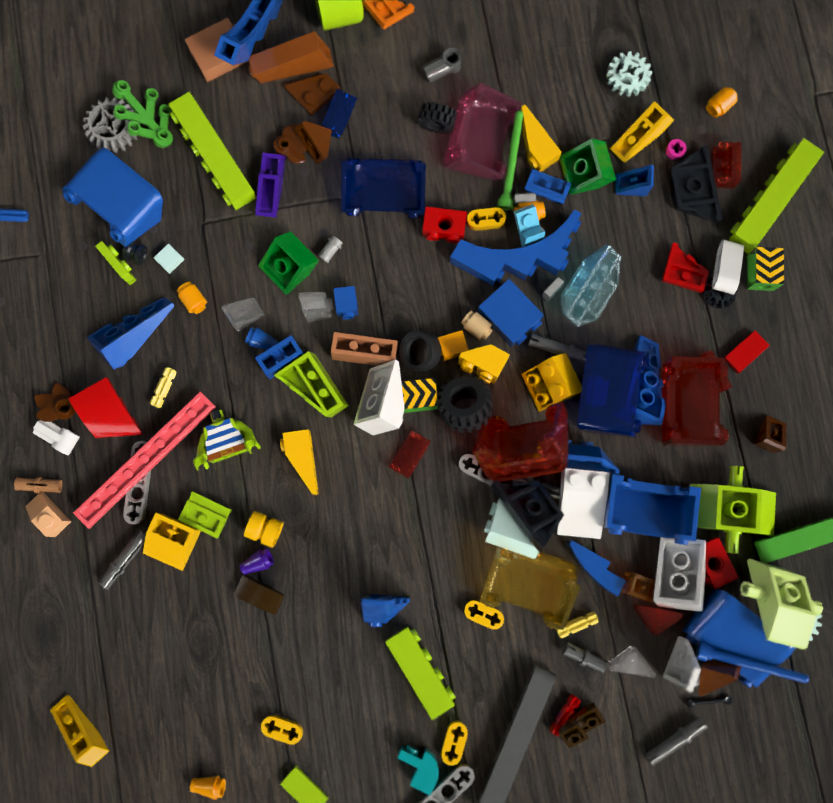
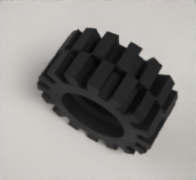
M426 102V104L423 103L420 107L417 123L424 130L428 129L429 132L435 131L437 134L439 132L445 134V132L450 133L454 129L457 114L448 105L443 106L442 103L436 104L432 102L430 104Z

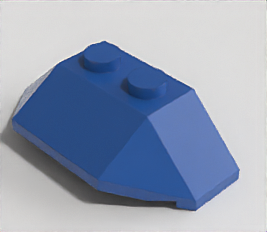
M561 439L559 443L556 442L530 465V468L558 471L569 468L609 472V476L613 474L619 475V469L600 447L593 446L594 443L581 442V445L572 444V440Z

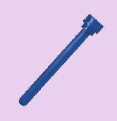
M700 641L697 648L696 659L698 660L716 659L802 683L809 681L807 674L717 651L709 643Z

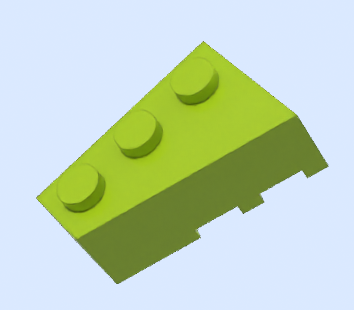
M308 351L274 375L325 417L332 418L349 406L315 353Z

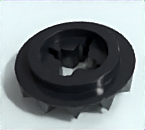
M712 277L706 282L703 291L706 302L718 309L729 307L736 300L738 291L736 290L734 295L724 293L721 298L720 293L714 292L716 290L712 289Z

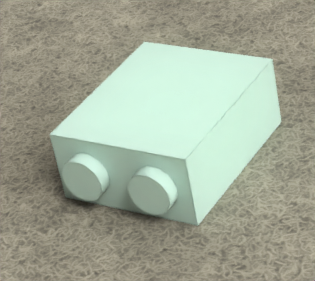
M500 498L497 503L493 502L489 515H492V519L487 520L484 532L487 533L485 542L535 559L539 552Z

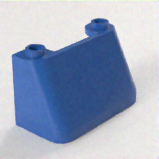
M106 148L96 151L63 187V197L68 203L77 205L81 201L84 202L110 224V236L124 247L161 221L163 199L159 191Z
M613 474L609 476L604 528L609 529V534L622 535V532L674 539V544L688 545V541H696L701 488L689 486L688 489L680 486H666L634 481L630 478L624 480V476Z
M712 589L704 599L703 612L695 611L682 629L687 634L685 638L695 646L700 641L709 643L711 647H714V650L778 667L796 648L767 640L762 619L723 590ZM741 666L739 681L748 688L752 686L757 688L770 674Z

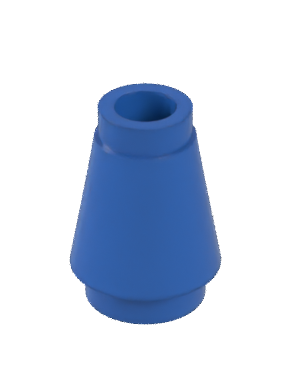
M251 327L245 343H248L250 347L263 350L270 349L278 342V340L258 327L256 329Z

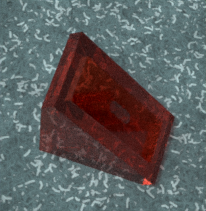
M637 604L633 606V609L650 633L658 636L680 620L683 614Z

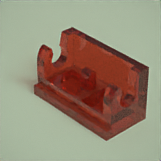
M720 142L719 146L713 148L712 169L716 188L734 189L741 182L742 142Z
M410 431L389 468L409 480L431 441L414 431Z

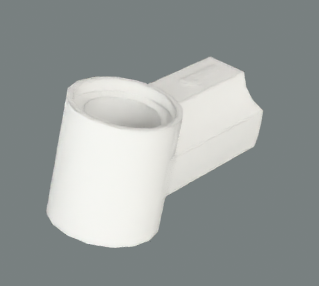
M39 420L34 426L33 434L49 442L54 449L66 455L71 453L80 438L74 432L61 428L53 422Z

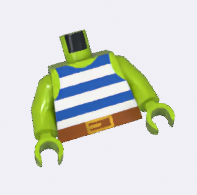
M216 410L210 413L213 424L204 427V433L200 436L197 456L193 460V464L197 471L202 464H204L205 469H208V462L216 463L247 451L251 454L253 446H257L258 449L261 446L257 442L251 428L242 421H236L233 418L225 420L222 410Z

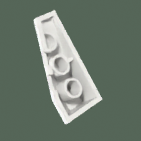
M678 636L662 677L692 692L694 687L699 685L701 668L689 640Z

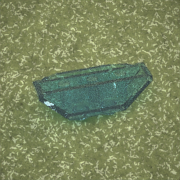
M608 244L580 263L561 294L562 313L575 326L579 327L596 321L618 287L619 263H621L622 257Z

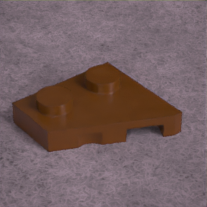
M327 73L284 86L285 90L311 117L341 91L340 86Z

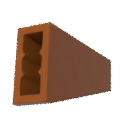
M313 31L250 56L248 69L253 78L255 77L260 83L332 68L334 65L330 48Z

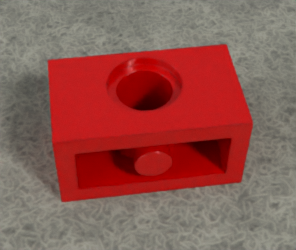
M426 207L422 237H426L430 241L444 239L449 243H459L461 239H464L467 211ZM442 223H446L450 227L446 230H443L439 227V225Z
M712 537L706 540L705 586L717 589L739 578L719 537ZM711 558L716 562L715 568L712 570L708 567V561Z

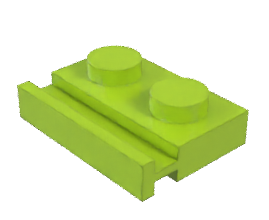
M101 241L95 246L123 280L129 285L136 281L130 273L131 267L125 260H119L117 257L119 253L111 244L107 246Z
M192 491L178 520L215 538H219L232 510Z

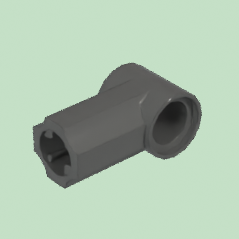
M453 47L448 48L442 56L421 66L427 82L432 83L447 74L457 73L461 69L460 51ZM450 59H455V60H456V61L453 62V63L448 62V60H450Z

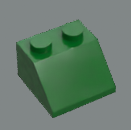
M592 138L560 156L565 180L571 183L569 188V194L571 195L598 189L616 180L605 141Z
M290 231L275 237L258 267L287 295L312 272L319 260Z

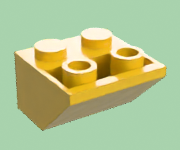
M490 344L462 352L459 356L458 365H460L462 371L468 374L472 372L479 376L478 379H483L484 383L490 384L491 382L495 384L510 354Z
M566 353L553 356L522 373V377L539 412L584 391Z
M155 513L146 532L143 554L183 571L201 531L163 513Z

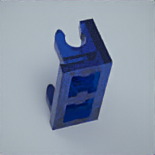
M339 89L336 90L321 125L331 129V136L335 138L343 135L358 99Z

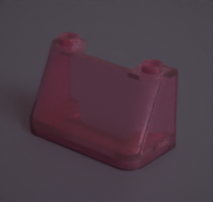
M481 82L467 90L461 96L458 103L455 125L450 134L443 166L452 171L494 181L502 179L506 174L507 168L505 167V162L500 160L508 126L514 123L515 113L520 110L522 102Z

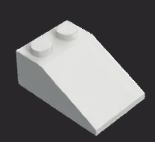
M393 360L369 370L353 425L371 435L399 429L402 424L405 408L399 361Z
M569 468L562 470L559 508L564 516L557 526V535L601 539L608 497L609 472Z
M660 538L653 600L658 607L703 612L706 540L696 539L693 542L688 541V545L674 544V539Z

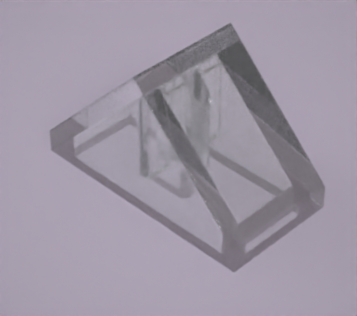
M254 297L221 307L237 332L265 315Z
M632 645L606 665L610 671L655 678V672L638 649Z

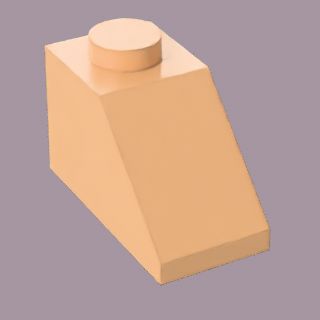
M44 492L38 494L25 506L31 522L46 537H56L71 522Z

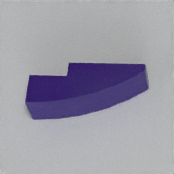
M262 153L255 215L277 217L286 156Z

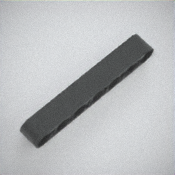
M537 665L533 666L477 803H505L556 678L555 673Z

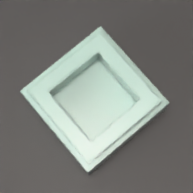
M169 244L154 257L169 274L184 260Z

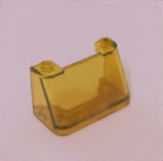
M496 546L479 602L487 607L494 608L500 606L501 602L504 601L542 614L543 621L549 628L564 630L581 588V570L574 563L542 552L538 553L536 558L533 559Z

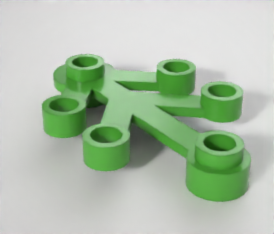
M124 80L116 81L112 88L113 95L118 99H125L136 113L127 111L123 105H116L113 110L114 117L119 120L126 119L131 121L127 126V132L130 135H139L153 139L154 144L160 148L170 146L173 141L171 132L167 130L169 113L172 112L170 106L166 104L160 106L158 110L160 123L158 126L154 121V107L158 98V92L153 88L147 89L144 96L146 99V109H144L131 94L129 84ZM139 123L147 125L150 130L141 128Z

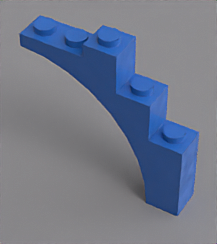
M252 0L235 26L220 36L214 56L232 65L249 61L255 41L263 39L269 20L277 18L283 0Z
M574 209L566 222L553 234L540 242L522 248L509 250L489 249L473 245L461 239L450 257V263L491 286L496 281H501L505 271L525 281L527 276L532 277L537 266L557 275L559 270L564 271L569 262L566 259L569 254L566 249L572 240L569 236L572 231L576 233L581 224L579 218L582 213Z

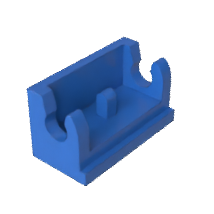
M533 169L525 191L535 193L537 196L563 205L571 183Z

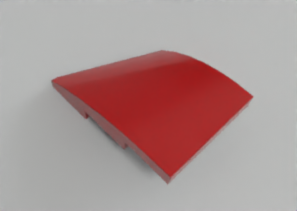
M107 377L69 398L74 410L95 438L138 436L143 434L135 418L131 416L124 401L118 396Z

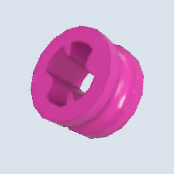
M680 139L672 140L665 150L667 157L671 160L680 159L686 151L685 143ZM674 146H677L678 153H675Z

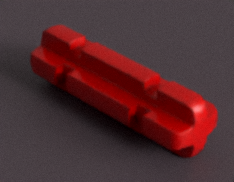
M573 694L569 695L566 700L567 704L563 705L555 718V723L552 722L549 727V731L555 736H560L558 733L559 729L575 713L574 709H577L581 703V700Z

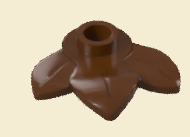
M294 124L284 128L282 136L275 139L273 147L277 154L286 156L290 162L301 164L305 163L304 152L308 150L295 131L298 125ZM281 143L287 144V147H282Z
M56 383L52 394L35 395L36 405L41 409L36 414V418L44 422H52L58 418L62 420L71 418L75 414V410L69 401L71 397L69 390ZM62 408L68 409L67 412H61L60 410Z

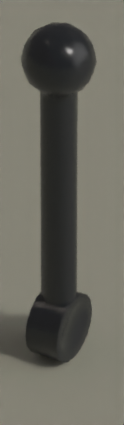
M725 695L719 699H688L686 704L690 708L695 705L714 703L730 705L733 699Z

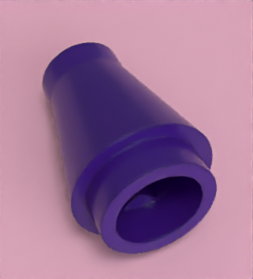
M259 549L247 560L240 563L242 573L247 575L270 569V566L274 564L272 554L268 549Z

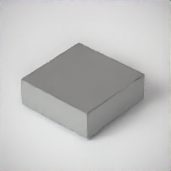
M515 194L513 200L514 203L536 201V194Z
M559 277L556 278L544 290L542 298L548 302L561 288L564 281Z

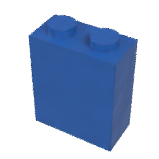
M510 279L487 298L477 310L481 316L492 324L491 327L510 347L515 343L519 346L527 338L525 334L529 330L534 332L542 324L540 320L544 316Z

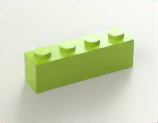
M409 626L386 639L385 642L430 718L433 720L455 706L453 699L456 696L450 686L445 688L441 681L444 677L439 668H433L430 663L432 657L427 648L422 649L418 641L421 638L414 628L410 630Z

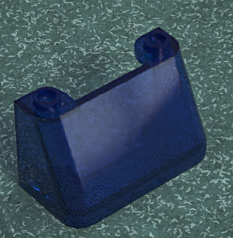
M366 158L343 159L341 212H346L347 216H359V212L363 211L404 212L408 214V218H420V215H425L426 161Z
M588 344L578 413V428L587 433L636 438V434L641 431V420H638L636 415L641 373L649 367V356H646V352L601 344Z

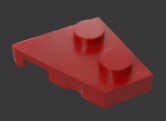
M673 242L661 281L702 293L709 271L702 265L697 264L690 254L686 255L678 247L679 245Z

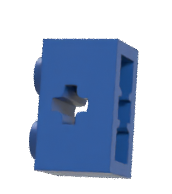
M292 335L255 357L265 375L271 380L275 377L276 373L304 354Z

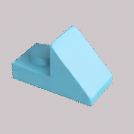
M533 204L513 211L522 247L544 239L545 230L539 224L536 207Z

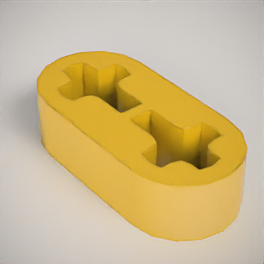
M501 208L473 210L467 216V225L474 231L501 228L505 223L506 213ZM494 214H498V217H502L500 218L499 222H496L495 219L489 218H493ZM474 216H477L478 219H485L480 220L479 224H475L474 221H471L473 220Z
M471 600L464 606V613L468 619L490 629H499L504 623L503 614L484 603ZM474 604H477V609L483 612L482 616L479 614L470 616L471 612L468 610V607H473ZM494 613H497V618H499L500 621L499 623L495 622L493 625H491V621L488 618H486L485 615L489 614L493 616Z
M277 715L267 716L261 724V730L265 736L287 744H296L303 736V728L299 723ZM273 720L275 721V726L280 727L281 730L274 728L273 731H269V726L266 723H270ZM293 727L296 728V733L299 735L291 739L289 738L290 734L283 730L290 731Z
M453 721L449 724L442 746V760L452 766L460 761L468 735L466 725L461 721ZM460 726L461 731L464 733L463 735L459 734L457 741H454L452 729ZM452 745H455L454 750L457 757L453 756L452 759H448V754L445 752H449Z

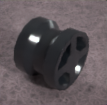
M133 241L124 247L122 257L126 261L132 260L135 264L141 265L147 256V246L143 244L137 245Z

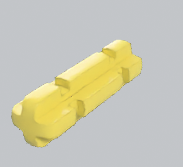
M169 367L164 369L162 373L164 376L160 378L154 391L155 396H152L150 404L157 408L162 407L163 397L166 398L172 384L171 379H174L176 371Z
M589 612L585 614V617L580 616L567 622L566 625L557 626L556 631L559 637L564 638L569 633L573 634L587 628L589 624L592 626L598 623L596 613Z

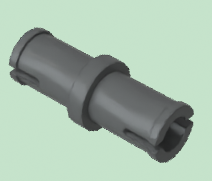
M570 642L565 643L563 647L565 651H562V655L579 662V665L583 667L586 665L601 674L605 672L606 665L608 664L607 660L592 654L588 649L583 650Z

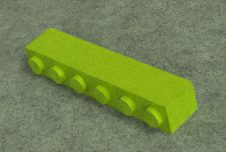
M188 92L169 103L172 110L169 113L175 124L180 123L183 127L180 131L184 138L192 141L193 144L190 147L195 155H201L203 158L201 164L206 172H212L214 177L211 180L217 189L222 188L225 194L222 197L227 205L230 206L232 204L235 210L257 198L191 93Z
M805 138L798 144L794 143L787 151L789 154L788 158H783L775 168L778 172L775 175H770L764 183L767 186L765 190H760L753 198L755 201L752 207L748 206L741 215L744 217L742 222L739 223L737 221L730 230L732 235L729 241L744 245V251L747 254L751 253L758 246L823 155L824 151Z

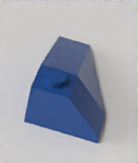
M164 297L141 308L140 313L130 316L128 314L124 316L123 322L114 326L112 323L105 325L88 336L87 339L112 369L122 367L134 356L173 309L174 304Z
M366 594L362 599L364 622H369L371 627H382V623H387L410 602V597Z

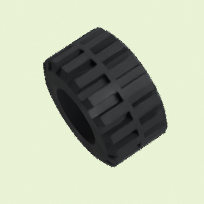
M463 374V377L456 375L453 380L448 379L446 381L447 385H442L440 388L441 392H438L437 404L447 427L450 426L453 431L458 429L459 433H464V430H467L468 433H473L472 430H480L482 424L486 426L488 424L487 419H491L494 409L491 392L487 383L484 384V380L481 378L477 380L475 375L468 377V374ZM463 399L476 400L475 404L469 408L459 409L455 407Z

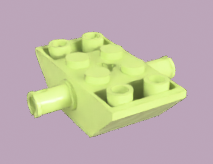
M748 559L747 564L752 583L743 582L740 591H743L741 593L743 596L757 599L766 639L801 649L807 648L816 615L818 616L822 613L823 606H819L822 605L820 601L811 599L805 577L785 568Z

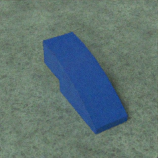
M568 540L567 546L572 556L585 573L603 589L618 596L626 580L607 570L610 561L576 542Z

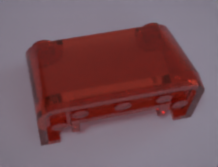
M672 356L664 362L662 367L664 385L662 387V398H665L666 407L662 422L663 446L725 445V442L728 440V430L724 428V425L720 424V382L728 374L725 358Z
M563 402L547 407L545 412L547 420L509 426L503 417L492 416L491 419H487L488 424L486 426L481 425L472 452L488 479L492 481H507L562 472L566 469L568 464V413Z

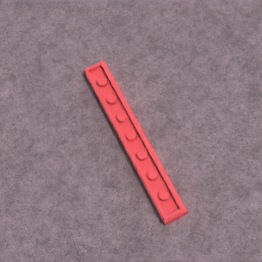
M200 391L80 505L73 514L87 528H91L205 419L216 406Z

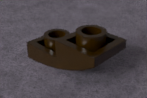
M242 575L234 593L236 597L273 615L277 614L285 596L270 585H263L248 575Z
M592 702L574 714L559 729L558 733L570 749L589 739L587 732L606 721L599 708Z

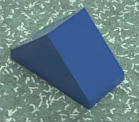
M648 165L616 174L615 194L647 196L653 187L654 166Z

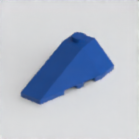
M642 335L638 337L616 395L612 416L629 424L661 425L666 402L665 398H662L661 390L664 385L663 380H660L659 368L661 367L659 344Z

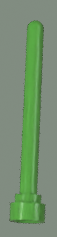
M520 110L515 113L504 190L497 202V208L504 210H513L514 206L511 192L523 120V112Z

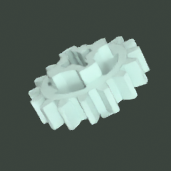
M631 51L628 52L627 56L620 53L619 58L614 57L612 63L609 64V71L606 75L607 78H610L608 85H614L612 91L620 90V96L623 92H626L627 97H630L631 92L635 96L638 95L639 91L643 92L646 86H648L652 71H648L651 65L644 64L646 58L639 59V53L632 56ZM620 66L619 72L616 73L617 68ZM641 75H642V79H641V81H640V82H638V80H639V76H641Z

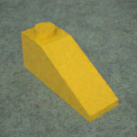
M654 101L610 149L625 163L660 136L674 120Z
M523 105L521 108L523 112L522 132L527 161L532 169L542 172L559 160L561 151L528 107Z
M307 429L283 433V439H280L281 451H285V455L313 495H319L311 432Z
M66 695L50 709L75 762L92 767L109 752L101 734L69 695Z

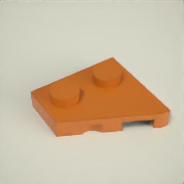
M362 0L364 7L383 30L414 12V6L411 3L406 5L398 0Z

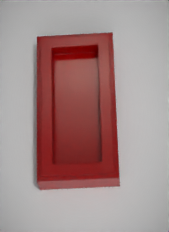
M755 330L723 359L738 374L770 345Z

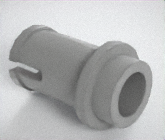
M335 236L328 238V243L318 253V256L329 263L338 249L341 250L343 243Z

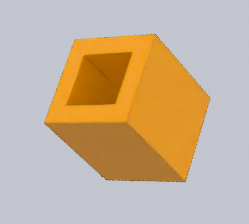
M462 330L438 337L443 361L459 357L462 352L469 351Z

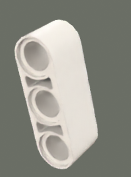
M725 239L721 241L716 255L712 289L732 295L735 294L740 281L744 245Z

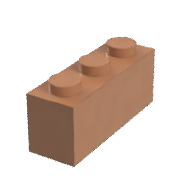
M334 332L331 347L332 360L379 366L396 360L398 341Z

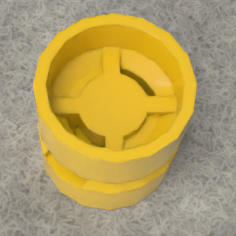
M254 511L246 526L244 537L254 541L260 539L261 544L273 548L280 536L284 522L275 518L268 520L267 515Z

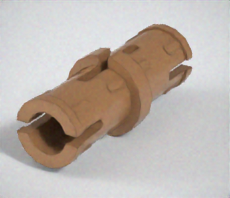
M40 476L36 478L16 477L14 483L16 491H34L36 494L41 492L61 493L63 486L62 480L43 479ZM31 484H39V485H47V486H37V485H31Z

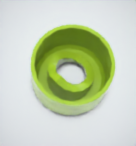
M315 0L323 31L362 22L364 18L362 0Z

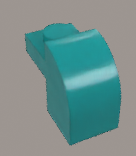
M402 745L398 752V759L416 767L410 779V786L431 796L438 780V763L435 755L427 747H425L421 755L417 748L411 745H407V747Z

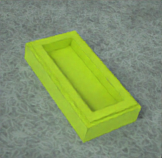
M297 765L280 784L299 803H325L328 799V796Z

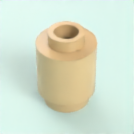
M472 310L461 322L464 325V329L478 340L482 338L486 340L493 331L491 329L492 324L478 312L474 313Z

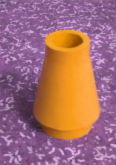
M220 776L193 778L190 791L216 800L223 797L226 781L221 779Z

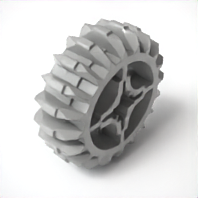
M106 97L105 102L102 103V101L98 100L97 106L91 104L92 111H86L88 117L83 118L85 136L98 150L106 148L109 151L113 150L118 153V148L125 151V145L132 146L131 139L137 140V136H132L127 132L130 120H119L114 115H111L116 105H123L127 111L136 113L124 100L118 101L114 97L110 101Z

